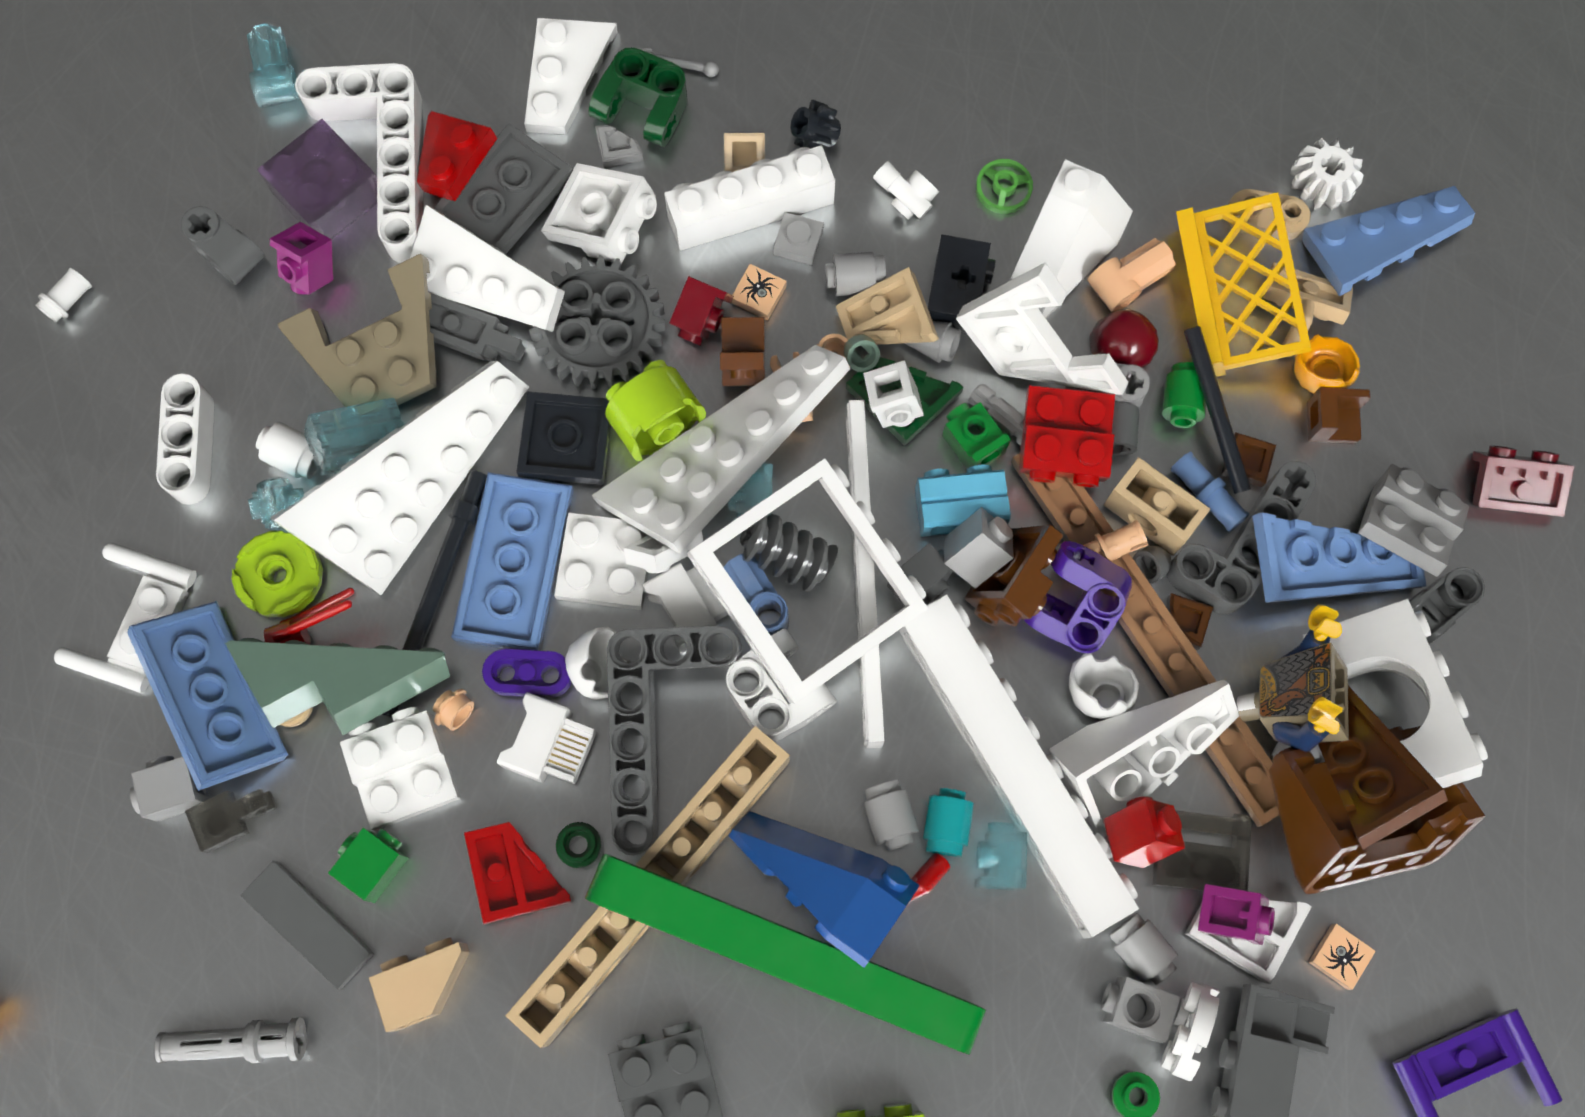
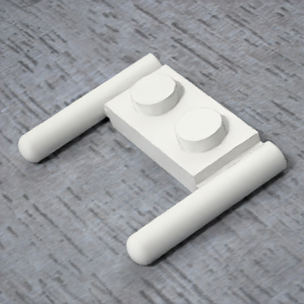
M108 543L102 551L105 559L147 573L146 576L143 575L106 656L109 659L106 662L62 647L55 652L54 661L59 665L143 693L148 688L149 681L127 634L129 626L182 611L189 595L187 591L194 584L197 573L194 570L114 543Z

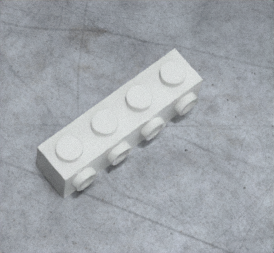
M822 145L811 149L802 147L794 150L788 156L774 160L762 159L745 169L735 172L722 171L705 181L695 184L682 183L677 185L671 191L664 193L667 216L678 248L681 251L780 221L783 218L784 212L800 215L834 204L835 178Z

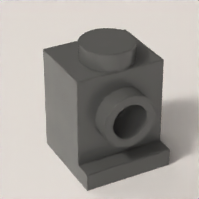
M930 543L900 567L906 577L912 575L923 587L926 593L925 598L929 603L939 598L950 587L946 581L954 572L944 564V550L936 551ZM888 582V583H887V587H888V588L891 590V592L898 598V600L903 604V602L901 601V599L899 598V596L897 595V593L895 592V590L892 588V586H891L890 583Z

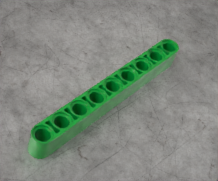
M606 853L602 855L585 896L586 900L968 1055L971 1054L986 1013V1009L871 961L864 968L832 945Z

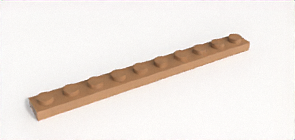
M1020 453L1015 455L1011 461L1017 472H1019ZM1018 473L1056 530L1063 534L1062 539L1064 542L1072 541L1084 545L1096 540L1094 535L1097 533L1102 536L1114 531L1085 488L1072 485V478L1056 477L1054 483H1041L1030 481L1029 474ZM1128 553L1113 560L1114 564L1125 569L1132 578V588L1124 612L1118 622L1168 696L1173 697L1217 682L1131 555ZM1107 588L1100 589L1106 595H1117L1113 590ZM1239 716L1205 750L1256 826L1260 827L1279 815L1269 775V769L1273 763L1249 727Z

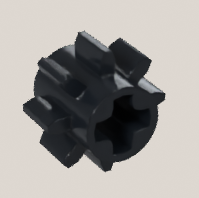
M811 100L809 108L800 107L797 109L790 125L792 135L797 137L794 144L810 149L821 145L826 148L832 147L839 139L841 132L840 121L835 118L838 111L816 100Z

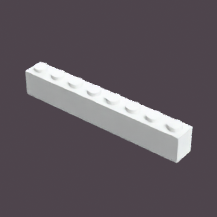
M945 595L927 605L928 610L899 629V632L1084 939L1094 937L1139 909L1134 901L1138 897L1137 892L1129 878L1124 873L1118 875L1109 859L1113 856L1106 840L1099 833L1094 835L1086 823L1085 819L1088 817V812L1080 798L1076 794L1069 795L1061 782V779L1064 778V773L1059 763L1051 754L1045 756L1037 742L1040 739V734L1035 724L1028 716L1022 718L1013 702L1017 701V697L1013 688L1005 678L998 679L990 664L994 661L989 649L982 640L977 642L974 640L967 628L971 623L965 610L958 602L953 605L948 595Z

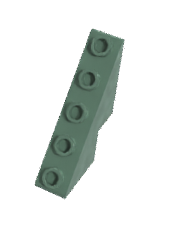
M243 638L240 641L230 640L225 643L272 728L323 702L342 735H345L451 677L445 653L435 648H422L419 651L398 650L388 645H379L375 648H359L345 643H333L329 646L309 645L298 640H290L285 643H269L255 638Z

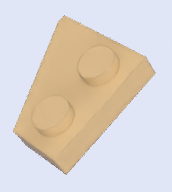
M909 267L836 305L847 340L855 334L867 335L877 345L935 342L939 339L916 276Z

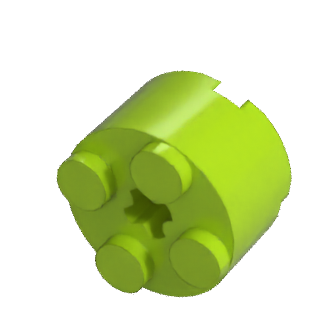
M664 360L651 362L645 367L643 373L628 382H619L613 385L606 393V399L609 401L605 412L606 418L636 461H643L642 455H652L688 431L696 421L699 423L706 418L704 407L680 373L674 367L667 366Z

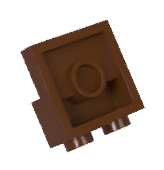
M1052 525L1011 528L1013 532L1014 558L978 587L974 588L971 586L964 597L967 602L976 608L974 614L980 620L992 626H996L999 620H1002L1006 624L1016 627L1021 619H1031L1043 609L1047 602L1046 594L1054 582L1041 573V570L1047 568L1053 562L1057 554V549L1055 548L1063 537V534Z

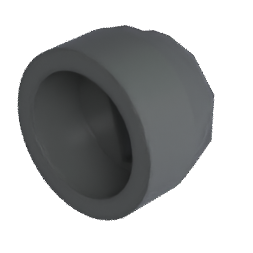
M1157 545L1145 547L1133 557V560L1149 583H1154L1165 577L1171 569L1172 560L1170 554Z

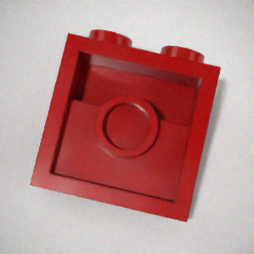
M1029 385L1026 393L1018 473L1029 474L1030 481L1041 483H1054L1056 477L1072 478V485L1089 488L1099 487V482L1108 480L1111 475L1114 444L1112 425L1115 394Z

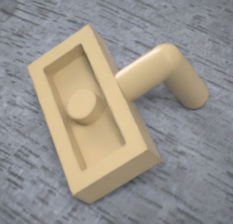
M1273 262L1270 270H1273L1275 268V266L1277 265L1276 262ZM1284 267L1283 270L1280 272L1279 275H1281V276H1283L1284 278L1287 279V275H1286V271H1285V267ZM1295 269L1307 330H1309L1313 322V316L1320 320H1329L1343 325L1350 314L1353 288L1339 297L1328 279ZM1274 281L1263 296V299L1283 307L1290 297V290ZM1291 326L1282 345L1300 341L1296 327Z

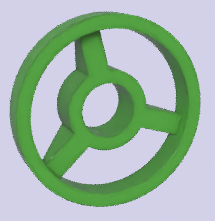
M998 159L986 164L979 172L976 181V193L980 202L987 209L1000 214H1010L1022 209L1030 200L1033 191V180L1029 171L1022 164L1010 159ZM1002 166L1010 167L1017 170L1022 175H1016L1011 170L997 171L993 168ZM984 175L993 180V191L999 196L997 205L990 202L982 192L981 179ZM1007 179L1012 183V186L1004 188L999 185L998 181ZM1027 183L1028 193L1026 197L1016 205L1004 206L1005 198L1013 195L1018 185Z

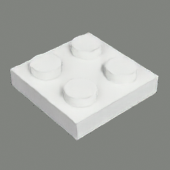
M568 513L554 594L556 600L642 610L645 595L642 584L647 582L648 572L644 568L626 564L624 547L648 535L622 519Z

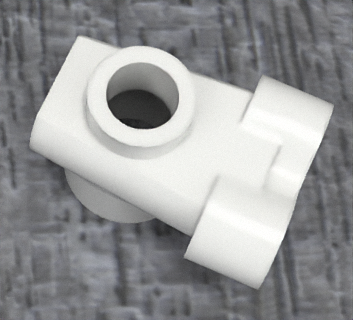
M889 161L873 177L881 187L896 197L891 204L908 220L913 214L921 220L933 207L930 202L939 193L916 169L905 180Z

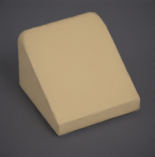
M765 132L724 133L725 171L735 172L765 159Z

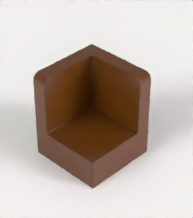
M1320 387L1307 401L1308 442L1358 443L1361 440L1360 409L1371 399L1370 390Z

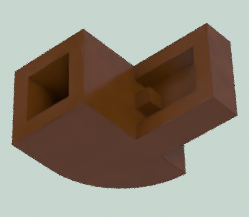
M765 317L721 318L722 352H720V370H722V386L756 385L765 379Z

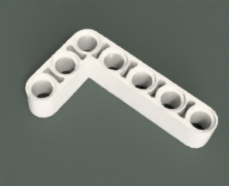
M398 63L315 67L304 70L296 78L295 88L304 107L312 118L317 121L377 119L378 235L393 260L402 263L410 259L423 216V190L417 183L423 147L422 97L412 71L409 67ZM405 88V89L402 90L401 92H395V91H397L398 89ZM406 124L402 128L394 129L398 125ZM407 160L402 165L394 166L399 161ZM400 197H407L401 203H394ZM401 234H408V236L401 241H394V239Z

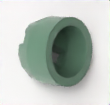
M855 334L845 343L844 357L853 370L864 372L872 369L878 363L880 350L871 337L864 334ZM861 345L868 354L862 358L855 349L856 347Z

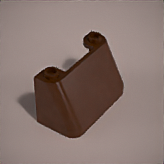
M1398 726L1389 730L1399 741H1403L1416 733L1421 726L1408 729ZM1289 747L1274 756L1272 760L1273 765L1269 769L1294 875L1306 894L1323 892L1428 866L1450 852L1485 817L1479 805L1463 782L1443 788L1448 801L1362 850L1326 762L1314 764L1315 758L1311 751L1304 752L1300 749Z

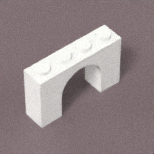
M1406 599L1339 622L1342 626V633L1338 638H1330L1329 643H1332L1348 668V679L1375 671L1392 672L1412 681L1424 694L1429 707L1427 718L1416 733L1400 742L1441 787L1446 788L1482 776V761L1488 759L1485 746L1477 732L1470 734L1464 723L1463 718L1468 717L1466 705L1459 691L1451 693L1444 679V677L1450 676L1449 669L1441 651L1432 652L1426 637L1431 636V631L1423 612L1418 611L1414 613L1409 600Z

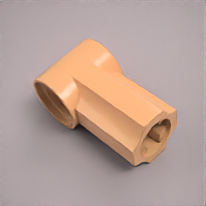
M1154 238L1120 260L1117 257L1107 260L1090 274L1087 281L1112 313L1124 309L1141 294L1143 289L1172 272L1176 263L1169 246L1164 241Z

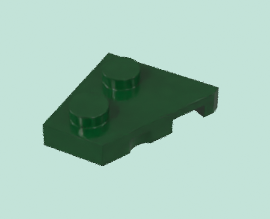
M883 357L879 358L878 363L872 369L864 372L858 371L846 382V389L857 400H864L865 408L878 421L876 413H873L871 410L863 373L896 363ZM908 367L918 388L924 416L915 418L911 424L904 427L892 425L886 428L905 446L962 393L964 387L960 383L951 381L949 384L926 376L927 372ZM901 380L879 387L882 393L902 388Z

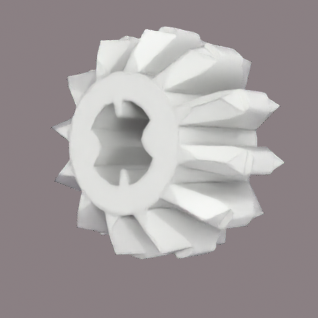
M1321 138L1313 146L1307 145L1298 155V160H1295L1291 166L1290 174L1294 176L1291 182V189L1302 190L1300 199L1303 201L1308 198L1313 200L1315 210L1320 208L1323 203L1330 210H1333L1341 202L1346 203L1350 201L1355 195V190L1362 183L1364 176L1359 171L1363 160L1351 157L1353 147L1345 150L1340 148L1339 138L1332 141L1330 146Z

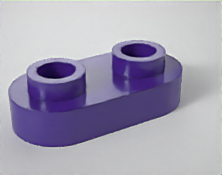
M500 649L487 657L482 668V676L486 685L493 692L502 696L524 697L528 692L541 698H555L564 694L572 684L566 670L565 657L554 651ZM504 668H514L515 674L511 680L502 681L500 679V673ZM548 670H557L559 677L555 682H544V674Z

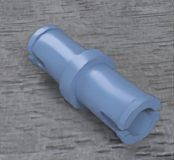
M1191 451L1181 457L1171 467V471L1196 495V499L1210 508L1212 514L1226 527L1228 532L1237 528L1250 515L1223 488L1226 483L1220 477L1215 479L1194 457Z

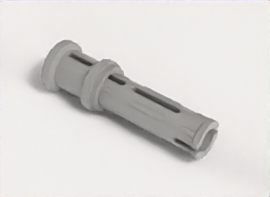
M302 1017L292 1018L289 1023L265 1024L263 1020H252L245 1028L172 1033L159 1032L154 1044L155 1059L157 1062L166 1063L167 1061L244 1057L246 1061L251 1063H262L264 1058L288 1056L291 1061L302 1060L306 1051V1025Z

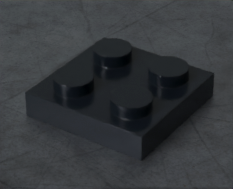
M528 391L516 470L518 477L604 485L611 424L605 415L609 401L606 398Z

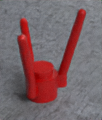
M349 587L294 617L265 628V642L285 643L290 640H298L310 645L311 640L307 628L351 608L352 601L345 599L354 594V589Z

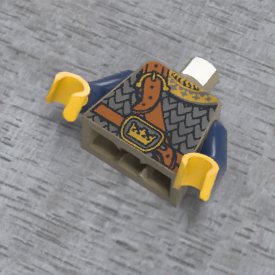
M1324 605L1314 607L1308 619L1310 630L1300 645L1282 658L1264 664L1261 667L1259 692L1237 697V709L1243 722L1260 719L1275 741L1304 752L1311 751L1320 742L1349 740L1348 668L1332 643H1329L1330 638H1338L1342 633L1341 624L1335 621L1339 615L1337 610Z

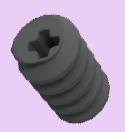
M771 514L768 517L766 515L744 530L740 536V543L744 547L743 561L749 562L757 553L759 554L757 564L759 569H765L773 561L775 562L772 571L773 576L780 577L786 569H789L788 583L793 585L803 576L802 589L805 592H810L817 583L823 581L837 558V545L828 546L825 539L821 537L813 538L808 530L801 529L798 531L797 526L792 522L782 524V519L776 514Z

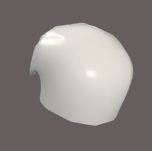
M610 627L595 628L582 634L569 646L565 658L568 676L576 690L594 700L608 698L607 645L611 637L617 633ZM620 654L621 658L625 662L630 663L629 659L622 657V655Z
M1086 653L1072 663L1069 689L1075 706L1085 715L1098 719H1109L1129 712L1136 705L1139 682L1133 670L1119 662L1115 656H1110L1105 660H1098L1093 657L1092 653Z

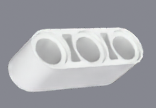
M183 373L173 375L167 379L162 387L156 477L161 488L182 504L192 505L202 501L210 489L214 400L196 378ZM195 393L191 402L182 405V401L186 396ZM193 433L188 443L179 446L180 440L185 435ZM190 473L188 482L183 486L177 487L178 480L183 475Z

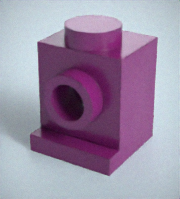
M298 222L269 239L270 246L277 250L278 277L290 283V288L293 292L310 295L333 281L332 239L302 222Z

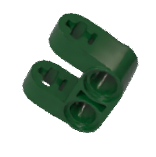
M632 47L624 48L614 56L613 61L596 86L589 103V116L606 124H611L625 100L651 110L644 126V140L665 147L676 130L687 105L685 73L678 65L643 50ZM629 73H639L636 76H626ZM665 88H675V90L669 92L662 91Z

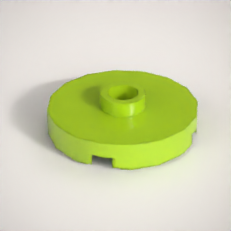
M269 531L252 538L239 551L236 557L238 560L235 564V570L232 569L231 580L236 595L246 607L265 617L284 618L300 612L314 600L322 585L323 567L319 554L291 533H284L283 531ZM279 570H285V578L280 582H274L275 573Z

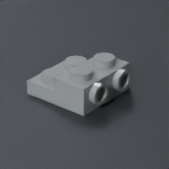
M1391 464L1373 487L1358 534L1438 577L1448 565L1454 540L1464 530L1469 505L1462 502L1453 491L1438 489L1423 481L1413 469L1399 468Z

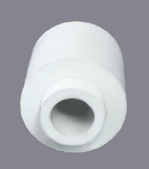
M281 422L275 423L272 427L266 426L256 441V448L259 449L258 456L261 461L295 478L303 476L311 479L320 469L325 457V449L318 446L317 440Z

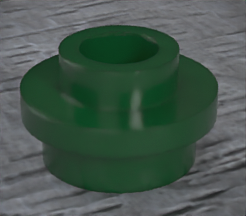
M574 822L565 826L556 839L558 857L563 863L573 868H584L594 863L599 857L602 848V841L598 831L590 824L584 822ZM578 837H583L587 840V849L581 854H575L571 849L573 840Z

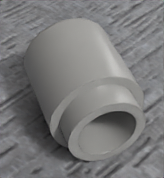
M873 252L833 254L832 263H825L827 288H834L835 296L856 295L886 279L884 256H874Z
M899 780L885 782L864 790L867 801L863 804L876 845L885 843L887 850L890 851L914 843L911 835L919 832V828L907 790H901Z
M1138 913L1126 920L1109 935L1116 943L1113 948L1140 982L1145 983L1151 979L1155 985H1158L1177 969L1172 962L1178 956L1176 951L1149 919L1144 921Z

